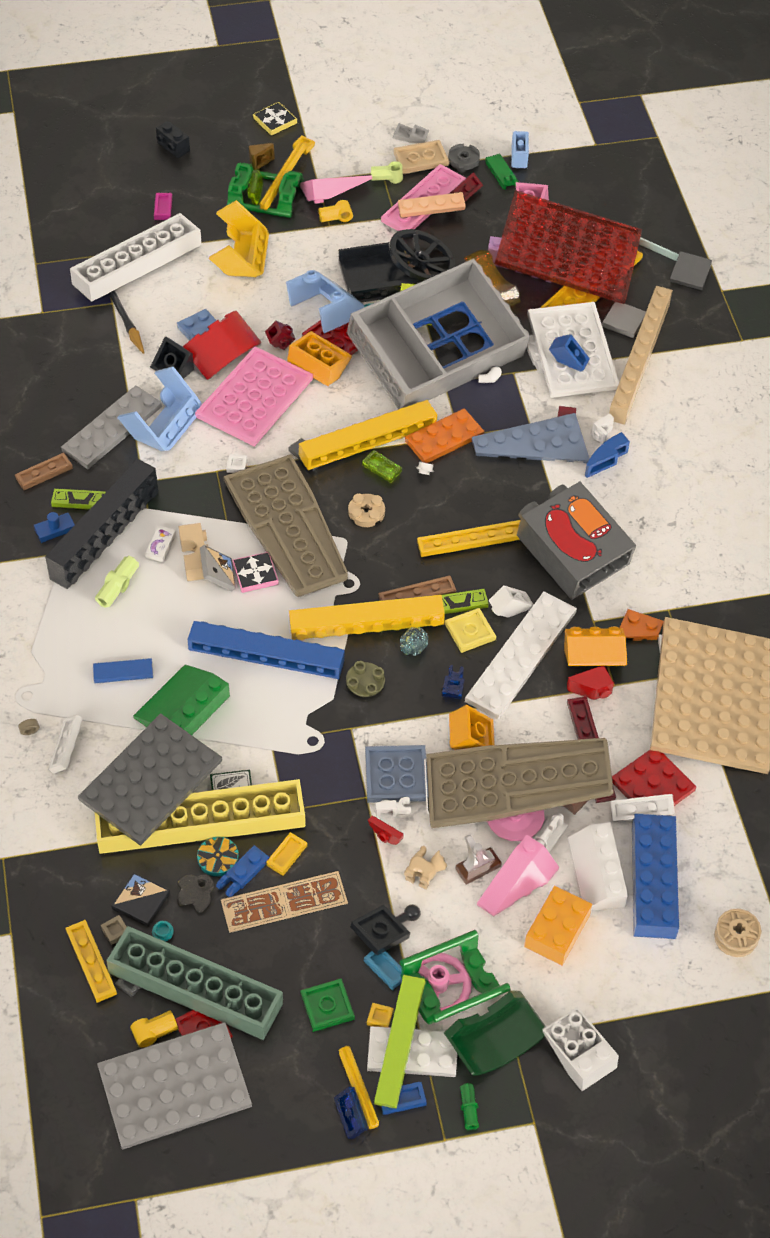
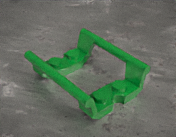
M239 162L235 169L236 177H232L229 184L227 205L237 200L248 211L291 218L292 202L296 194L295 187L304 182V178L300 172L290 171L284 174L279 186L280 197L277 209L268 208L264 210L260 209L258 205L244 203L242 191L248 187L251 176L275 180L278 174L255 171L252 164Z
M476 930L400 960L402 966L401 979H403V975L425 979L419 1013L427 1024L439 1022L511 990L508 983L500 985L493 973H488L483 969L486 961L477 948L478 932ZM460 946L463 965L471 978L472 985L481 994L441 1011L439 998L428 980L420 976L419 970L423 960Z

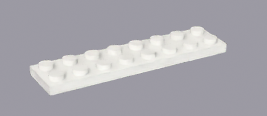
M543 592L467 694L465 702L499 720L573 618L577 608Z

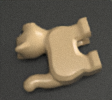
M421 846L420 850L411 858L404 875L405 879L411 883L415 882V876L420 877L419 887L427 890L430 880L434 878L437 872L444 871L447 868L445 858L440 855L439 850L431 858L430 862L425 860L423 856L426 854L427 848Z

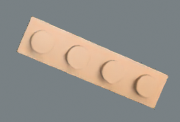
M462 192L398 200L401 218L465 210L466 207Z

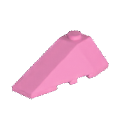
M526 835L477 902V905L492 916H495L512 906L518 899L531 894L536 888L546 885L559 870V866L544 845Z

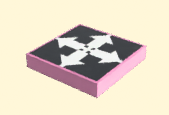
M268 552L232 560L242 593L278 585V578Z

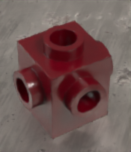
M277 320L265 331L269 343L275 348L278 347L285 350L296 339L292 327Z

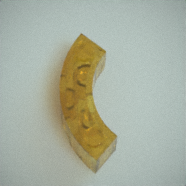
M478 250L464 257L465 262L475 259L481 265L485 275L491 279L495 289L500 292L502 299L510 307L521 302L519 290L516 286L506 281L499 273L489 251Z

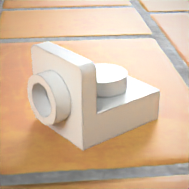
M611 414L593 423L591 435L601 444L606 442L607 434L613 428L614 417Z

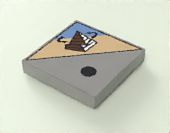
M206 545L200 547L204 579L233 591L236 588L232 558Z

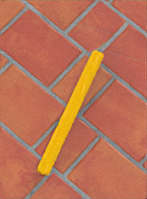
M297 143L259 203L260 209L267 210L279 192V186L284 174L292 171L304 152V143Z

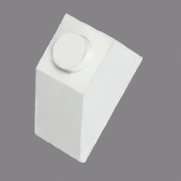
M503 586L488 600L492 605V611L496 615L508 618L527 611L534 605L526 592L508 586Z

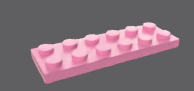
M439 164L400 200L451 194L450 192L465 177ZM397 202L381 216V222L397 231L415 229L431 214L401 218Z

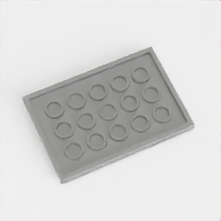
M225 1022L97 1063L122 1150L252 1107V1102Z

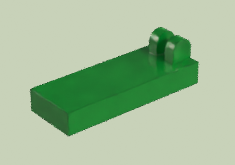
M501 154L486 157L485 163L502 189L505 190L506 187L511 185L516 187L518 180Z

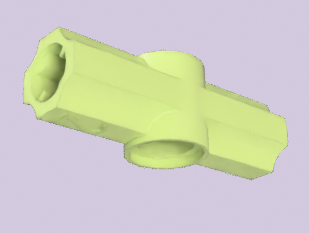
M129 555L124 557L117 568L107 574L105 584L95 596V601L104 608L110 607L119 593H124L128 588L130 578L139 567V562Z

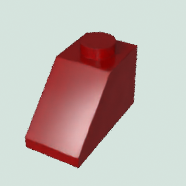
M604 666L568 677L567 690L569 692L584 697L587 696V698L592 700L607 698L612 694L614 682Z

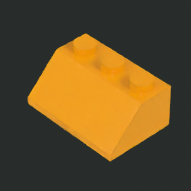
M311 331L290 344L287 362L312 373L313 378L329 386L339 379L351 360L352 355Z
M613 626L609 627V629H601L600 627H590L589 629L571 627L570 629H565L564 651L568 666L627 665L626 637L623 628Z

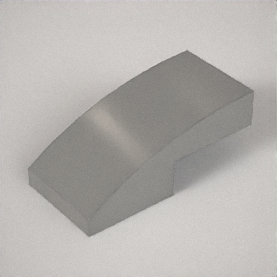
M398 123L393 138L412 143H424L429 130L418 125L410 128Z

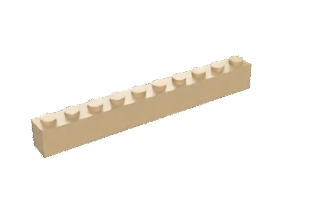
M659 286L655 287L610 406L609 414L614 417V422L626 424L670 305L672 290Z

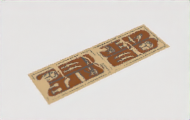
M338 871L221 899L229 933L348 904Z

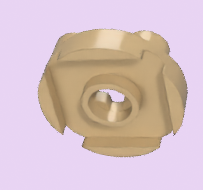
M355 494L349 503L348 515L358 526L372 527L375 526L376 522L383 520L385 505L379 495ZM365 508L370 509L368 512H364Z

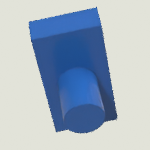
M51 512L47 515L46 521L34 525V530L42 543L67 534L75 524L69 513L58 516L57 513Z

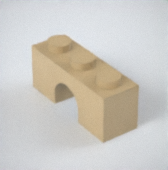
M201 523L178 526L182 552H194L184 555L187 581L204 579L200 547L205 545L204 541H207L206 530H202Z

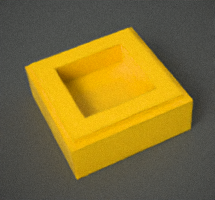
M301 136L293 144V149L298 142L304 143L305 150L303 153L307 154L315 146V141Z
M372 1003L367 1025L389 1027L394 1008Z

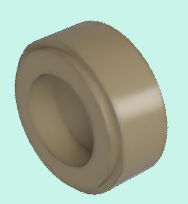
M27 719L18 725L22 735L34 734L40 728L37 719Z

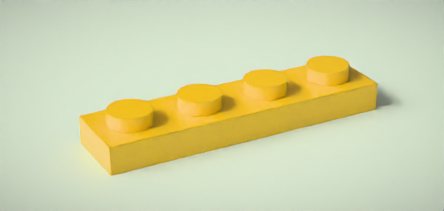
M86 920L66 927V932L96 1002L98 1003L117 995L115 986Z

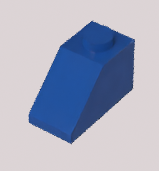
M572 334L555 337L549 348V351L559 363L580 372L584 371L590 360Z

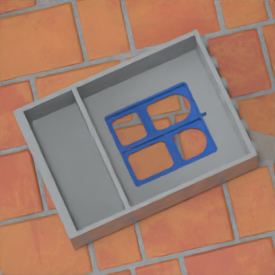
M475 259L351 313L347 334L398 409L417 402L429 401L478 378V374H486L495 366L501 367L522 357L530 339L528 331L522 327L518 317L512 313L509 304L505 303L500 292L495 289L491 279L485 275L481 265ZM460 311L465 313L469 318L468 326L452 334H447L438 322L439 318L452 312ZM430 323L441 338L427 345L416 329ZM469 333H477L483 337L484 346L471 353L467 350L460 337ZM449 342H454L463 357L445 366H441L432 350Z

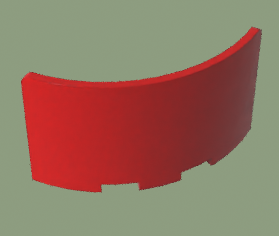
M236 310L225 315L221 321L217 320L209 325L207 332L205 331L201 335L198 333L183 347L193 353V363L206 379H210L237 357L251 348L260 345L262 342Z

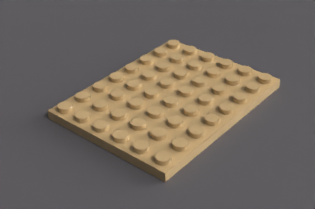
M665 617L650 750L768 774L770 771V639Z

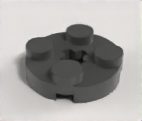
M464 144L454 145L449 150V164L459 172L473 169L480 163V152L475 146L470 144L469 147L464 146Z

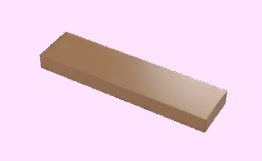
M449 575L381 592L378 594L380 601L445 595L456 593V588Z

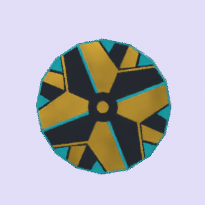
M225 837L207 839L201 844L197 854V861L201 869L208 875L219 877L225 875L239 859L237 846Z

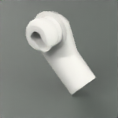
M495 366L488 374H478V383L496 382L501 376V369Z

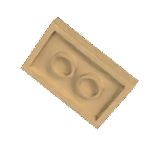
M440 140L394 148L395 158L402 164L403 174L433 169L439 164L449 166V160Z

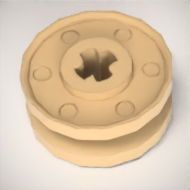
M740 908L730 909L724 912L718 919L714 932L715 942L719 949L727 955L733 957L747 956L757 947L761 936V926L756 916L749 911Z

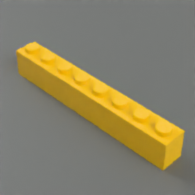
M428 400L417 402L346 428L299 443V457L307 470L412 434L437 421V413Z
M442 595L289 610L292 640L438 626L444 624L445 618Z

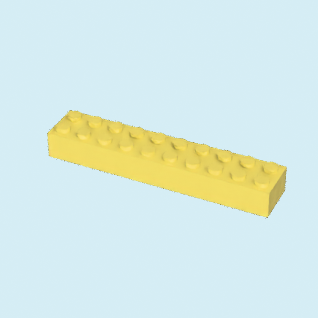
M300 779L191 793L141 846L95 813L99 853L102 854L202 841L213 837H232L305 827V811Z

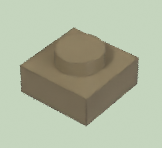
M120 915L101 924V929L111 945L119 941L127 928Z

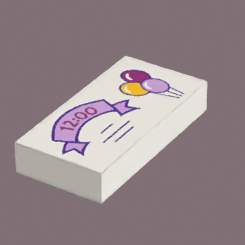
M158 526L146 550L145 558L163 562L176 535V530Z

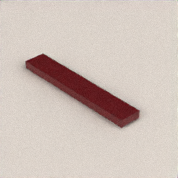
M587 696L567 699L577 740L599 738ZM615 791L611 796L595 799V802L602 803L616 800Z

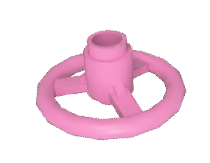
M439 953L422 961L419 974L428 980L438 998L439 994L447 990L448 985L463 983V991L459 999L451 1005L440 1007L441 1011L469 998L472 981L461 961L446 953ZM432 961L445 962L454 966L460 973L449 975L448 970L442 965H435L428 969L424 964Z

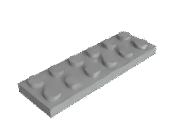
M135 385L61 446V450L83 467L89 469L130 434L117 418L119 415L137 411L141 418L146 421L162 407V402Z

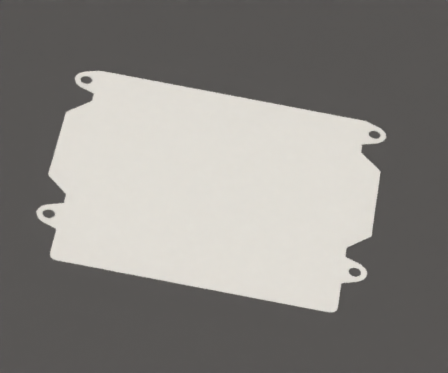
M145 508L113 540V543L106 547L101 556L93 561L89 569L80 575L75 584L66 589L54 582L31 650L32 655L45 672L43 683L28 685L17 691L15 698L20 706L33 713L64 718L77 714L83 718V721L144 730L146 726L135 720L133 715L186 664L214 673L229 683L230 697L192 735L193 737L298 755L315 752L323 747L325 743L323 735L306 725L307 716L334 699L338 679L190 651L187 639L193 621H204L209 624L224 625L230 628L292 639L289 610L334 606L335 596L349 594L359 588L360 581L354 574L348 572V579L353 580L355 583L351 588L345 587L343 585L344 582L301 597L295 596L274 563L273 566L278 578V585L244 593L241 592L235 570L236 588L233 591L206 579L187 581L184 555L194 552H182L178 526L201 523L202 530H206L207 541H204V544H208L210 548L231 557L232 560L265 553L266 551L247 523ZM158 526L176 530V535L163 562L145 558L146 550ZM332 536L344 562L348 545L347 540ZM128 555L134 557L139 562V567L130 578L126 591L124 593L120 592L110 607L104 608L95 601V596L105 584L107 574L111 570L114 571L124 557ZM348 634L308 638L301 641L318 643L328 647H338L345 650ZM152 658L153 678L94 683L93 663ZM26 691L33 694L32 699L29 701H24L21 698V695ZM315 736L319 742L315 746H310L307 743V739Z

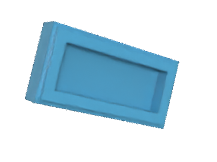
M371 951L364 957V962L391 990H394L402 983L400 976L402 967L386 951L378 956Z

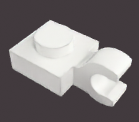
M409 797L401 798L398 803H396V800L376 802V817L378 819L396 818L397 814H410L411 807L403 806L410 803Z

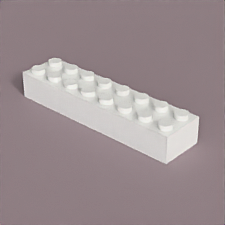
M179 213L70 268L72 285L90 301H94L201 246L200 229Z

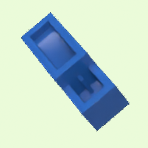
M622 432L608 439L593 453L586 464V478L617 465L618 457L628 453L630 441Z

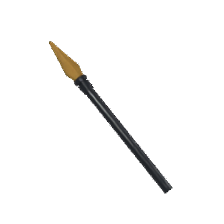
M115 290L109 292L124 322L126 331L129 333L130 340L144 354L139 331L136 330V326L129 319Z

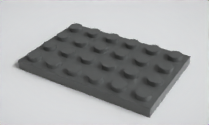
M160 713L78 795V800L141 846L222 762V756Z

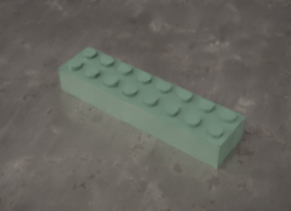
M127 926L107 959L109 974L220 1022H225L229 1026L262 1040L265 1039L283 1005L282 991Z

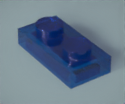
M347 1087L334 1097L347 1139H354L369 1128L355 1087Z

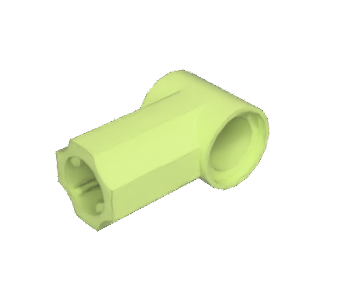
M394 161L389 163L388 166H372V181L389 180L392 183H400L403 180L402 164Z

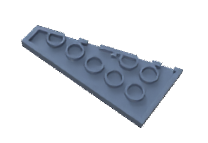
M576 413L482 434L471 439L476 456H509L516 459L517 457H524L532 460H567V462L583 461V463H587L590 459Z

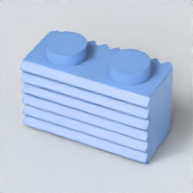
M514 131L512 135L511 166L513 168H527L529 133L526 131Z

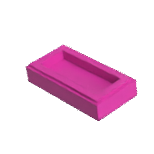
M156 193L154 220H167L171 218L172 193Z

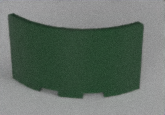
M509 991L487 1008L488 1013L479 1016L477 1013L470 1017L458 1019L444 1032V1035L472 1075H481L511 1062L545 1037L542 1029L546 1026L521 991Z

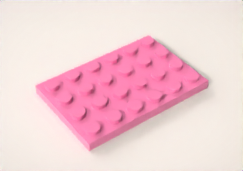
M254 347L195 412V416L255 447L313 380V374L260 348Z

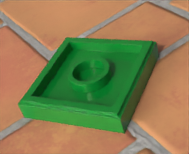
M342 978L300 990L313 1032L355 1020Z

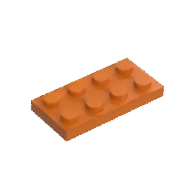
M464 408L405 436V442L422 462L429 463L472 442V437L484 434V430Z

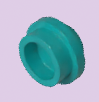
M166 921L157 922L152 929L153 937L164 942L170 940L174 933L173 926Z

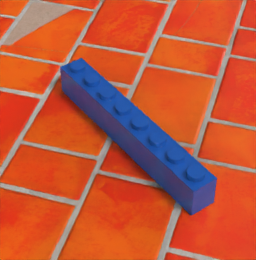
M193 621L187 639L190 651L334 679L340 678L345 661V650L338 647H328L318 643H307L297 639L292 640L281 636H271L261 632H250L224 625L209 624L204 621Z

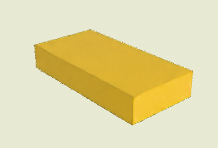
M290 832L267 860L266 866L284 876L305 850L307 842Z

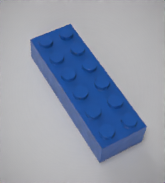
M634 814L632 823L633 937L676 939L679 930L676 816Z

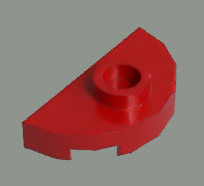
M371 816L368 819L369 825L382 842L397 845L404 838V833L377 817Z

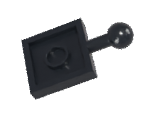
M411 904L405 908L404 913L395 917L385 905H382L352 921L350 928L378 956L409 939L410 932L402 923L407 920L416 921L419 919L421 911L417 905Z

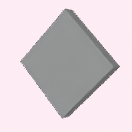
M615 301L604 319L602 327L634 338L643 322L646 311Z

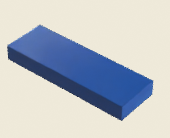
M152 658L93 663L94 683L153 678Z

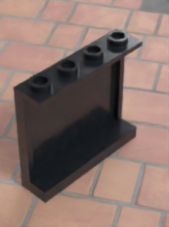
M389 242L338 249V262L347 292L361 303L382 300L401 291L402 283L417 284L416 279L402 272L394 264L388 252ZM396 242V250L405 253L404 249ZM401 258L407 265H409L408 260Z

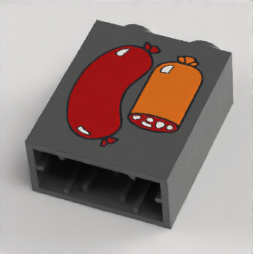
M581 481L569 488L564 484L556 487L549 494L547 501L540 505L536 502H531L518 515L521 519L517 531L518 538L571 600L628 566L636 548V544Z

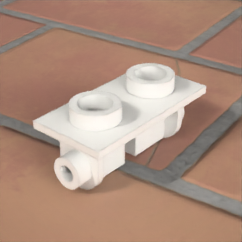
M561 813L550 815L541 830L533 838L544 845L548 852H550L568 827Z

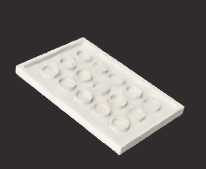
M595 302L528 310L527 315L551 398L617 390L619 381ZM572 334L590 358L584 371H577L559 363L549 351L555 337Z

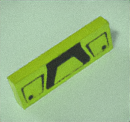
M54 489L51 505L52 507L91 509L106 492Z
M485 589L442 595L445 614L475 610L477 608H488L489 606Z

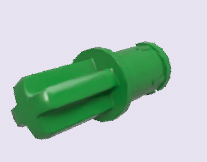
M465 1083L460 1087L462 1097L461 1110L464 1113L465 1129L474 1130L479 1128L477 1117L478 1104L475 1101L474 1086Z

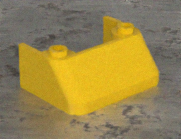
M236 200L216 213L228 224L227 235L235 241L234 249L228 245L209 256V259L223 273L229 276L258 277L264 272L269 233L267 228Z

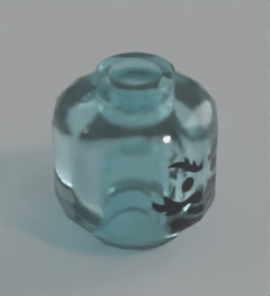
M420 627L409 628L400 638L401 650L407 655H419L428 646V634Z

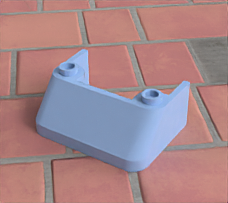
M309 270L307 273L286 282L291 306L318 294H322L331 302L319 308L324 333L348 323L351 313L364 308V304L341 286L315 270Z
M174 367L157 370L154 373L165 386L160 393V399L166 407L150 426L145 423L137 411L117 417L135 440L160 451L170 450L196 419L195 412L202 405L199 398Z

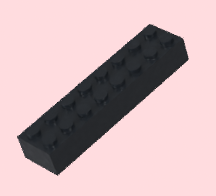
M137 459L45 556L50 580L68 589L77 582L83 572L89 569L93 561L101 556L106 547L113 543V540L124 531L125 527L134 521L136 515L141 510H144L147 503L158 494L159 489L155 467Z

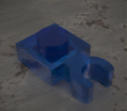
M450 665L449 676H445L442 696L462 699L465 680L462 678L463 667H460L459 672H454L453 665Z

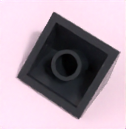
M165 336L150 367L155 371L174 367L184 379L194 371L193 353Z

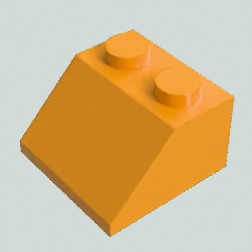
M468 705L449 714L450 748L460 750L495 745L493 719Z

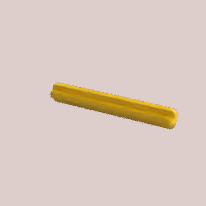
M349 1046L339 1049V1055L367 1128H376L379 1126V1121L351 1048Z

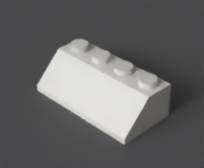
M611 822L591 824L569 836L568 843L581 899L592 903L591 911L625 907L628 894Z

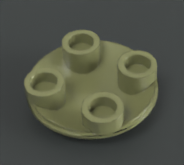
M357 661L346 675L347 686L350 691L358 696L370 697L376 695L385 684L384 670L373 663Z

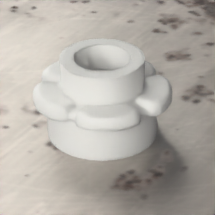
M419 462L418 467H416L419 469V473L429 475L430 472H434L432 464Z

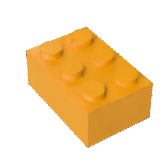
M554 885L526 935L524 947L563 966L590 916L592 903Z

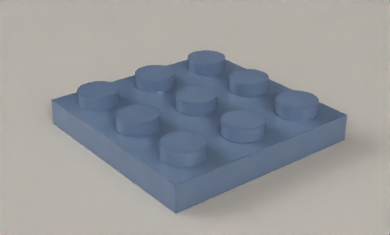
M425 745L366 746L367 803H376L382 800H396V802H399L403 797H409L410 802L426 801Z

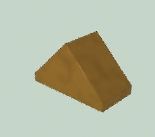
M273 143L249 146L250 163L255 171L275 159Z

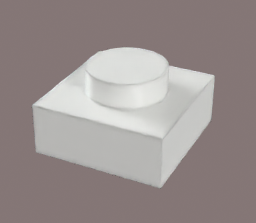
M229 454L226 467L227 472L235 473L246 469L247 456Z

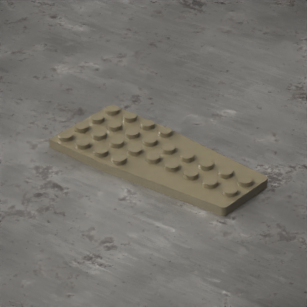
M291 454L224 476V482L245 521L265 551L268 552L271 560L295 596L301 597L348 579V571L314 494Z
M605 738L491 745L426 754L431 828L492 821L611 796L614 793L609 746Z

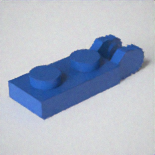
M254 845L221 877L216 887L221 890L232 881L233 884L226 890V895L232 897L266 865L270 857Z

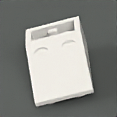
M578 1007L542 1029L566 1072L581 1091L617 1068L618 1054Z

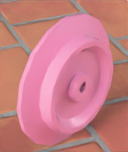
M544 810L487 821L490 829L499 837L509 841H522L526 835L532 838L541 830L545 820Z

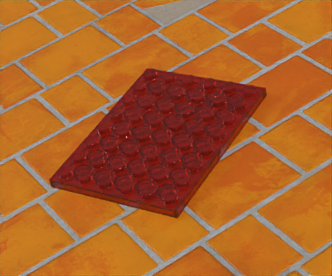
M515 190L494 264L624 304L627 298L642 229Z

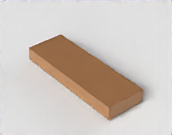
M62 453L15 474V478L22 489L26 490L73 469V466L65 453Z

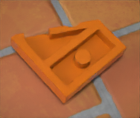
M627 609L620 628H623L625 637L633 638V641H641L642 639L657 640L664 621Z

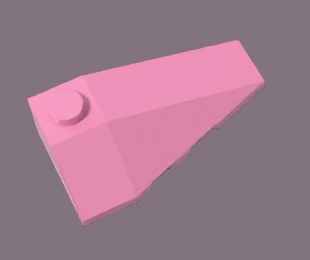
M372 175L313 179L301 182L300 187L308 201H314V204L324 203L325 199L332 198L371 180Z

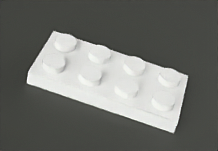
M370 1027L367 1071L381 1072L391 1028ZM414 1030L405 1074L456 1077L457 1052L444 1035L445 1031Z

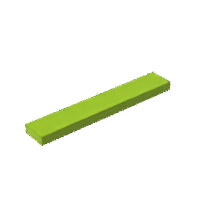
M403 975L374 1100L375 1105L397 1109L424 990V978Z

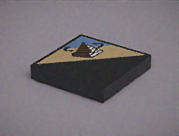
M133 872L111 906L112 909L149 926L169 896L170 890Z

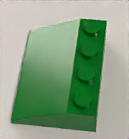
M185 664L133 715V718L147 727L161 713L183 730L193 735L230 697L229 683L214 673Z

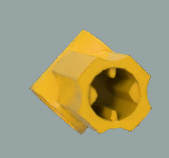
M346 200L338 201L335 206L318 208L321 222L337 219L341 222H348L353 218L351 207Z
M171 1011L149 1020L148 1018L139 1019L130 1026L139 1048L148 1047L155 1043L157 1038L178 1030Z

